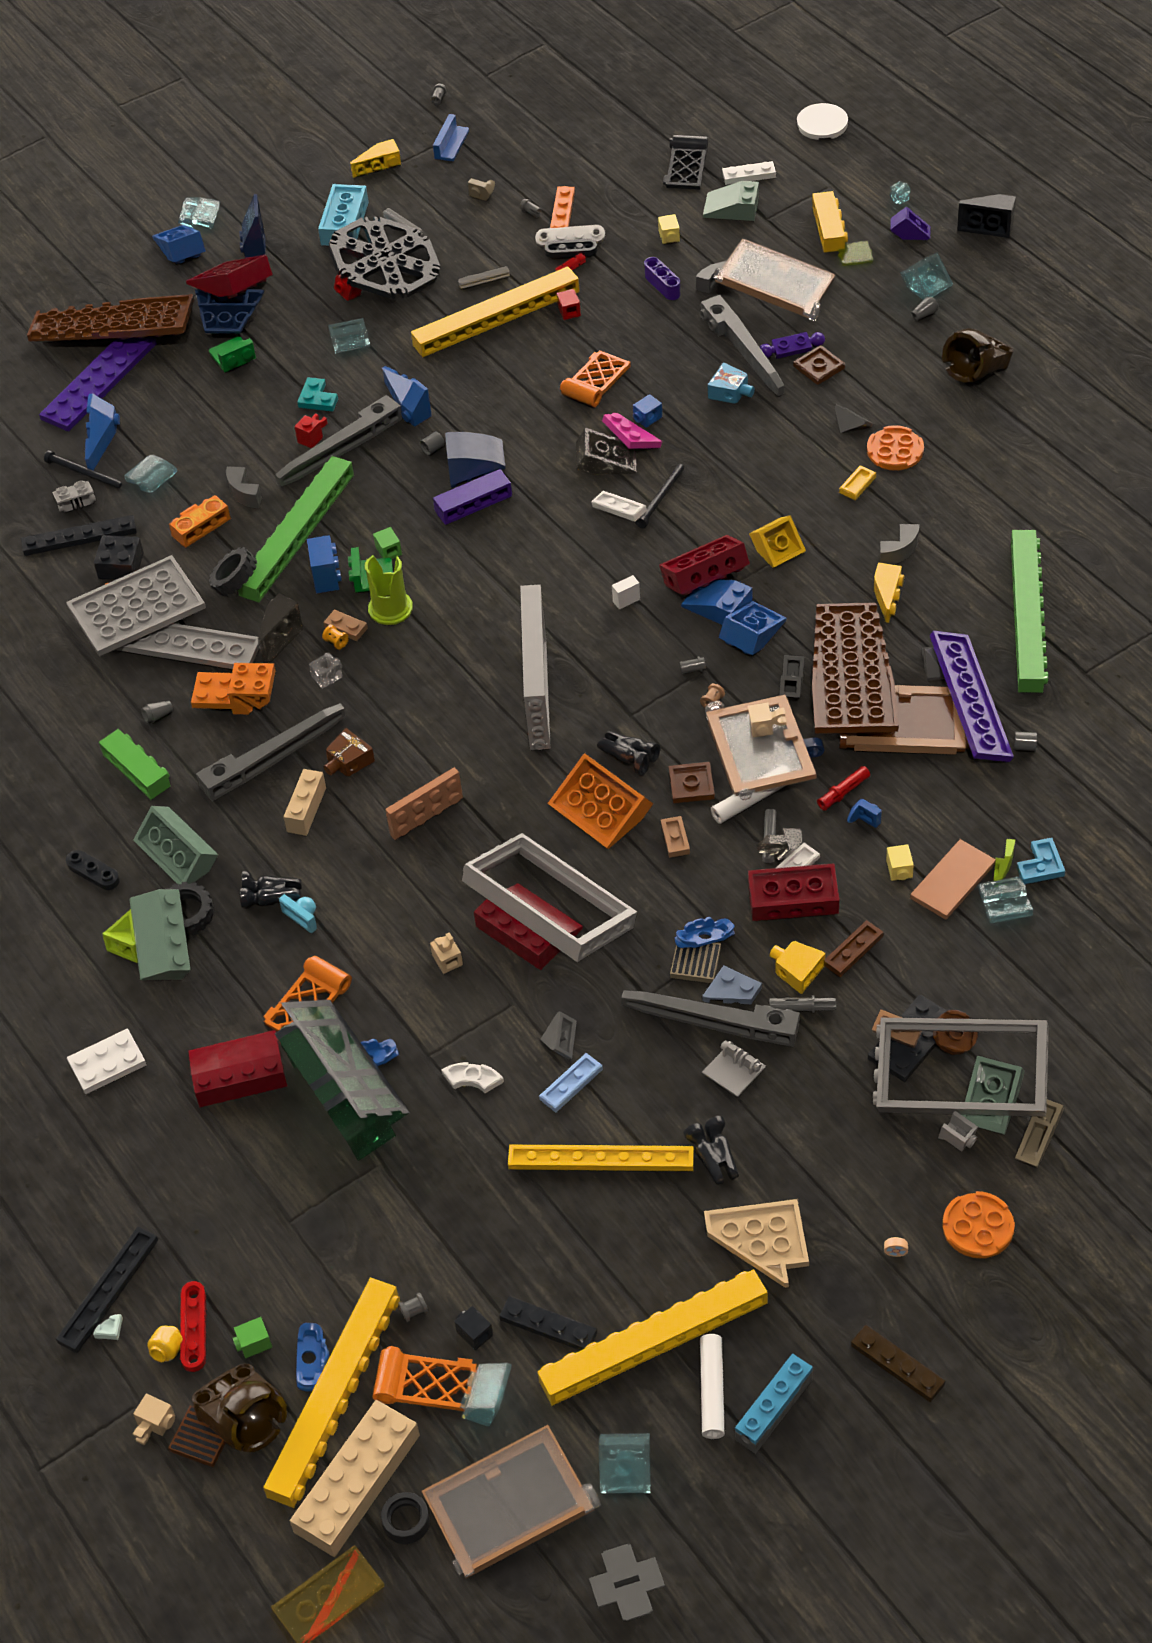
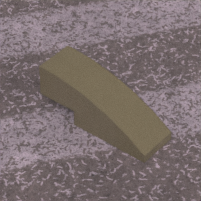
M1047 1099L1046 1117L1032 1116L1016 1154V1160L1038 1167L1064 1110L1063 1105Z

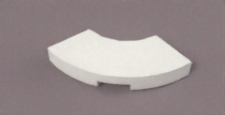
M463 1062L441 1069L442 1074L454 1089L461 1086H473L487 1093L504 1082L503 1077L497 1071L483 1064L480 1066Z

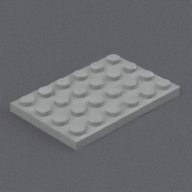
M172 555L66 602L68 609L99 656L206 608L205 602Z

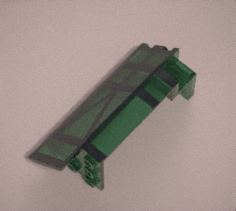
M331 1000L282 1002L283 1008L293 1022L283 1026L275 1033V1036L293 1067H297L344 1137L353 1155L359 1161L394 1138L396 1134L391 1125L410 1112Z

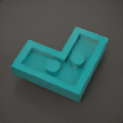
M307 377L297 402L298 408L334 411L338 395L336 393L323 392L326 385L325 379Z

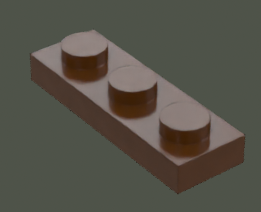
M866 920L824 960V966L839 977L843 976L883 938V931Z

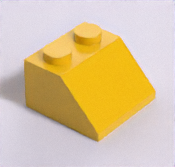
M791 516L780 517L749 533L757 552L772 567H776L806 551Z

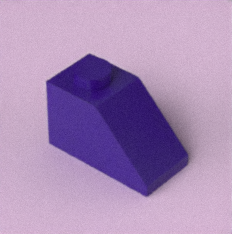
M905 207L891 218V231L901 239H930V226L908 207Z

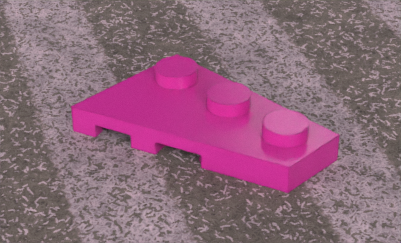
M612 413L603 416L602 422L628 448L661 447L662 441L622 415Z

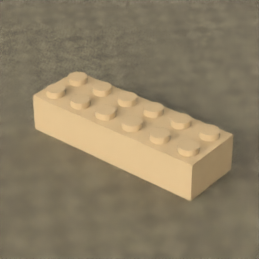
M375 1400L289 1520L293 1532L335 1557L420 1436L417 1423L380 1401Z

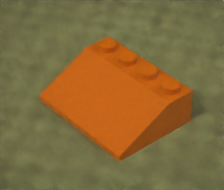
M585 753L548 802L550 806L608 849L636 826L653 805L651 801Z

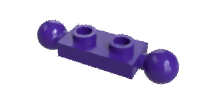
M807 332L773 339L772 346L763 344L760 346V349L767 358L771 357L772 353H775L778 359L812 351V345L818 347L824 344L825 336L820 332H815L809 338Z

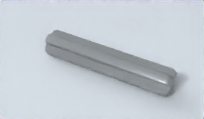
M390 208L383 211L386 219L416 228L417 231L420 230L422 232V229Z
M505 266L460 278L458 282L460 288L464 289L509 277L510 273L508 267Z

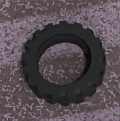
M245 547L232 550L230 554L227 553L218 562V565L213 568V573L210 574L209 585L221 596L235 593V590H239L244 583H247L248 578L253 575V570L257 567L255 565L257 564L256 557Z
M182 882V884L178 885L176 883L171 888H166L179 889L180 900L195 899L202 904L200 911L195 916L183 920L186 937L189 934H192V936L198 934V931H203L206 925L211 923V916H214V906L211 896L202 885L198 886L194 882L191 884Z

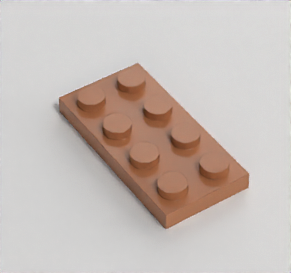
M455 767L385 809L390 835L394 840L406 835L413 828L422 825L426 820L440 814L444 809L452 804H456L463 798L460 775Z

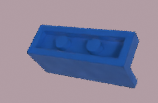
M453 114L448 115L433 144L434 159L454 161L469 132L468 127L457 126L456 116Z

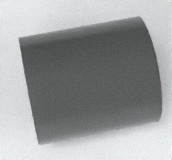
M437 431L420 441V446L427 455L434 453L445 445L443 437Z
M1015 732L1014 750L1036 751L1037 732Z

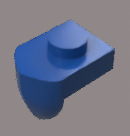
M860 799L851 808L847 821L852 823L860 818L877 828L881 823L882 810L877 805Z

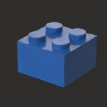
M330 535L307 539L316 593L339 590L338 582L342 581L340 570H336V568L340 567L338 556H334V554H337L336 544L331 543Z

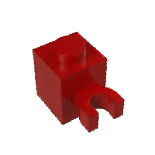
M316 413L312 418L305 415L294 426L297 442L309 448L315 447L323 438L321 428L328 424L327 418L323 417L322 420H319V416Z

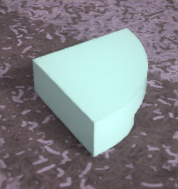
M112 1315L101 1325L99 1324L94 1331V1337L97 1339L118 1340L123 1320L122 1315Z

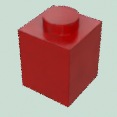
M574 289L557 293L558 308L564 320L581 316L580 302Z

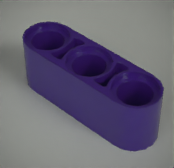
M647 258L644 261L645 278L668 300L678 299L680 297V279L658 258Z

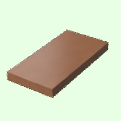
M960 839L911 893L910 899L946 920L992 869L996 859Z

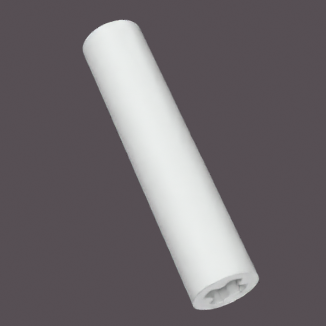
M782 766L763 778L790 771L787 767ZM786 785L755 792V789L742 790L711 807L712 816L721 824Z
M706 1334L700 1338L702 1436L709 1439H718L724 1436L722 1337L716 1334Z

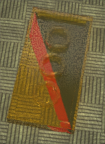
M354 1545L271 1606V1609L296 1643H310L382 1589L384 1583Z

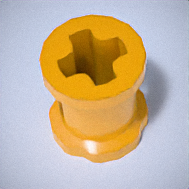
M334 625L327 626L322 634L323 640L330 641L337 649H342L348 642V635L338 631Z

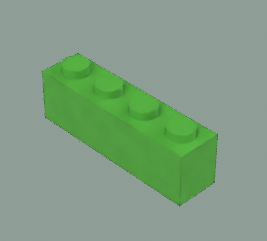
M117 729L99 742L103 756L149 799L152 800L170 787L168 771L164 767L160 768L152 756L148 757L139 744L135 745L127 733L124 734Z

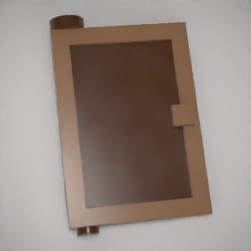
M895 685L899 724L898 732L840 733L839 749L854 748V751L956 754V752H965V749H969L967 737H965V732L949 688L934 686Z

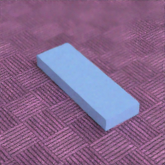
M585 1053L539 1095L540 1100L554 1112H557L603 1070L602 1065Z

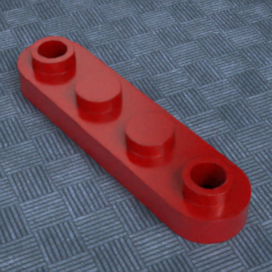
M197 1281L186 1283L181 1290V1336L183 1339L180 1344V1360L184 1369L189 1372L199 1371L206 1363V1292L204 1286ZM194 1294L198 1295L196 1298H191ZM192 1359H198L195 1363H190Z

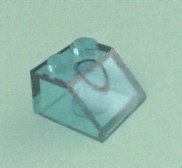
M938 252L923 258L900 272L907 288L923 300L926 297H934L954 285Z
M479 1364L475 1372L471 1371L467 1381V1386H470L469 1394L464 1393L460 1408L464 1409L461 1418L488 1427L491 1425L500 1408L512 1364Z
M650 1433L600 1434V1493L651 1492Z

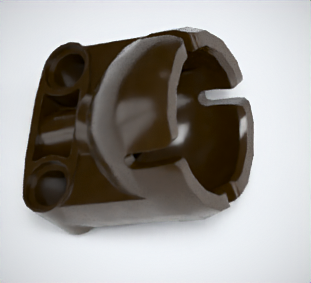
M967 328L954 332L947 338L942 349L943 363H951V366L945 369L952 378L964 383H971L982 379L990 372L1007 369L1013 354V348L981 331Z
M246 1363L223 1373L196 1391L192 1396L198 1421L207 1424L230 1447L238 1451L256 1452L266 1447L280 1432V1428L272 1419L275 1418L278 1423L283 1424L287 1417V1405L281 1393L256 1373L252 1365Z

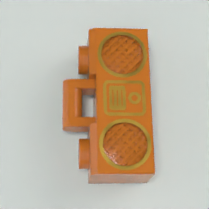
M214 495L209 499H205L199 506L194 504L180 513V517L175 518L169 524L172 537L186 548L231 518L228 506Z

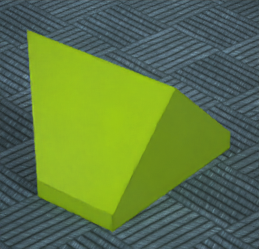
M130 909L102 935L108 952L138 963Z

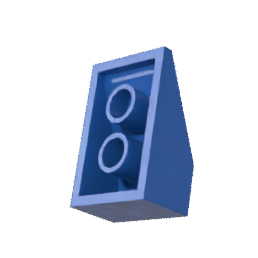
M186 225L153 235L154 241L168 260L176 264L184 262L185 258L199 257L202 252L206 251L200 231Z
M713 580L705 587L693 589V592L683 601L681 607L723 625L726 616L752 602V587L736 580Z
M752 601L725 617L719 638L724 640L726 644L741 649L745 654L753 655L762 650L785 623L787 618Z

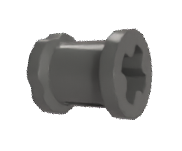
M420 1292L416 1294V1297L404 1303L402 1301L398 1302L406 1322H409L410 1318L422 1312L425 1314L429 1312Z

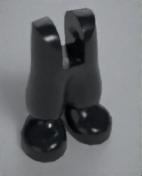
M610 730L605 733V738H601L597 743V748L614 756L621 762L626 764L634 762L635 773L640 776L647 772L649 761L655 762L658 759L661 747L657 743L644 742L640 738L624 736Z
M242 871L241 907H249L253 904L268 905L279 902V898L284 894L293 901H297L301 898L300 889L302 881L298 878L261 876L258 881H255L249 871Z
M715 1116L709 1119L704 1129L701 1124L696 1123L688 1126L683 1132L686 1140L696 1145L695 1151L705 1164L717 1185L724 1183L719 1167H725L731 1180L739 1177L729 1142L725 1136L721 1135L726 1125L722 1116ZM705 1132L711 1142H708L706 1140Z

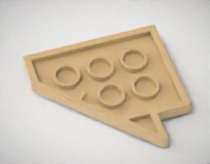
M797 1199L704 1211L707 1236L783 1287H789L786 1269L809 1266Z

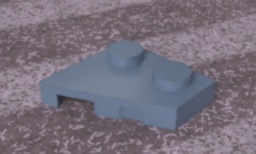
M723 965L703 994L702 1000L704 1002H710V999L723 1000V1003L738 1002L740 1004H752L762 989V983Z

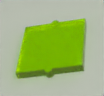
M868 241L845 244V248L838 249V257L841 259L842 266L873 262L872 250L869 248Z

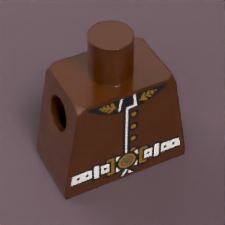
M346 728L326 749L328 763L323 768L330 776L338 770L345 776H351L375 761L373 748Z

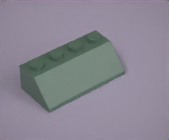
M151 806L133 839L178 885L182 884V882L191 884L207 874L218 856L169 807Z
M158 889L131 897L129 900L140 980H182L190 971V963L179 889Z

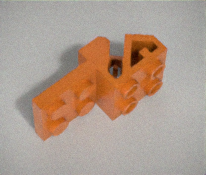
M234 663L232 673L198 672L191 700L192 708L232 709L233 714L248 715L253 711V706L258 709L264 707L270 702L276 672L274 664Z

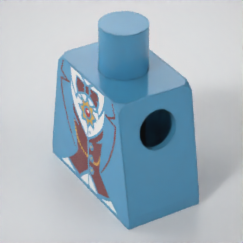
M723 363L708 383V398L737 403L742 395L752 397L755 388L748 385V375L745 372Z

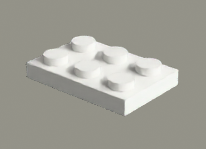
M128 1029L67 1057L85 1094L146 1066L145 1059Z

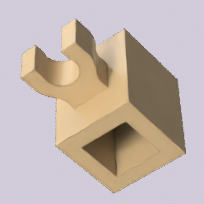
M768 703L748 706L753 738L773 735L772 725H786L784 708L770 712Z
M450 932L446 936L436 938L435 941L430 943L432 956L443 974L463 965L461 952Z
M149 1394L144 1396L133 1413L139 1425L133 1432V1435L137 1437L135 1439L136 1442L145 1445L152 1431L163 1436L165 1431L172 1427L175 1413L170 1404Z

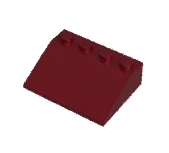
M266 254L226 261L186 280V284L218 297L227 296V298H233L238 296L237 293L246 292L247 288H253L258 283L266 282V278L273 274Z
M517 883L507 888L512 894L574 937L583 929L582 925ZM488 899L474 911L475 925L478 929L540 971L561 951Z
M275 1030L189 1050L191 1076L199 1108L287 1087Z

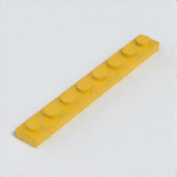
M509 1145L508 1169L693 1171L694 1147Z

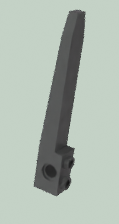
M721 295L702 301L700 316L702 320L708 323L711 331H714L718 337L725 334L768 388L777 396L784 394V384L777 371Z
M388 395L380 398L358 412V420L288 463L275 474L276 482L280 486L295 482L324 466L332 456L338 458L402 420L400 405Z
M339 703L324 709L236 759L232 754L220 759L196 773L199 786L211 801L216 800L331 729L346 716L344 707Z
M624 990L622 994V1005L643 1013L749 1039L791 1047L795 1045L800 1025L799 1012H794L790 1009H777L768 1005H756L754 1012L649 992Z

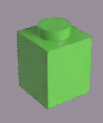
M391 527L373 534L375 547L382 558L393 559L402 555L400 541Z
M261 1317L234 1327L237 1337L233 1338L237 1352L243 1351L245 1358L272 1348Z

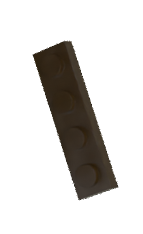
M867 1325L851 1341V1347L930 1403L945 1385L944 1379Z

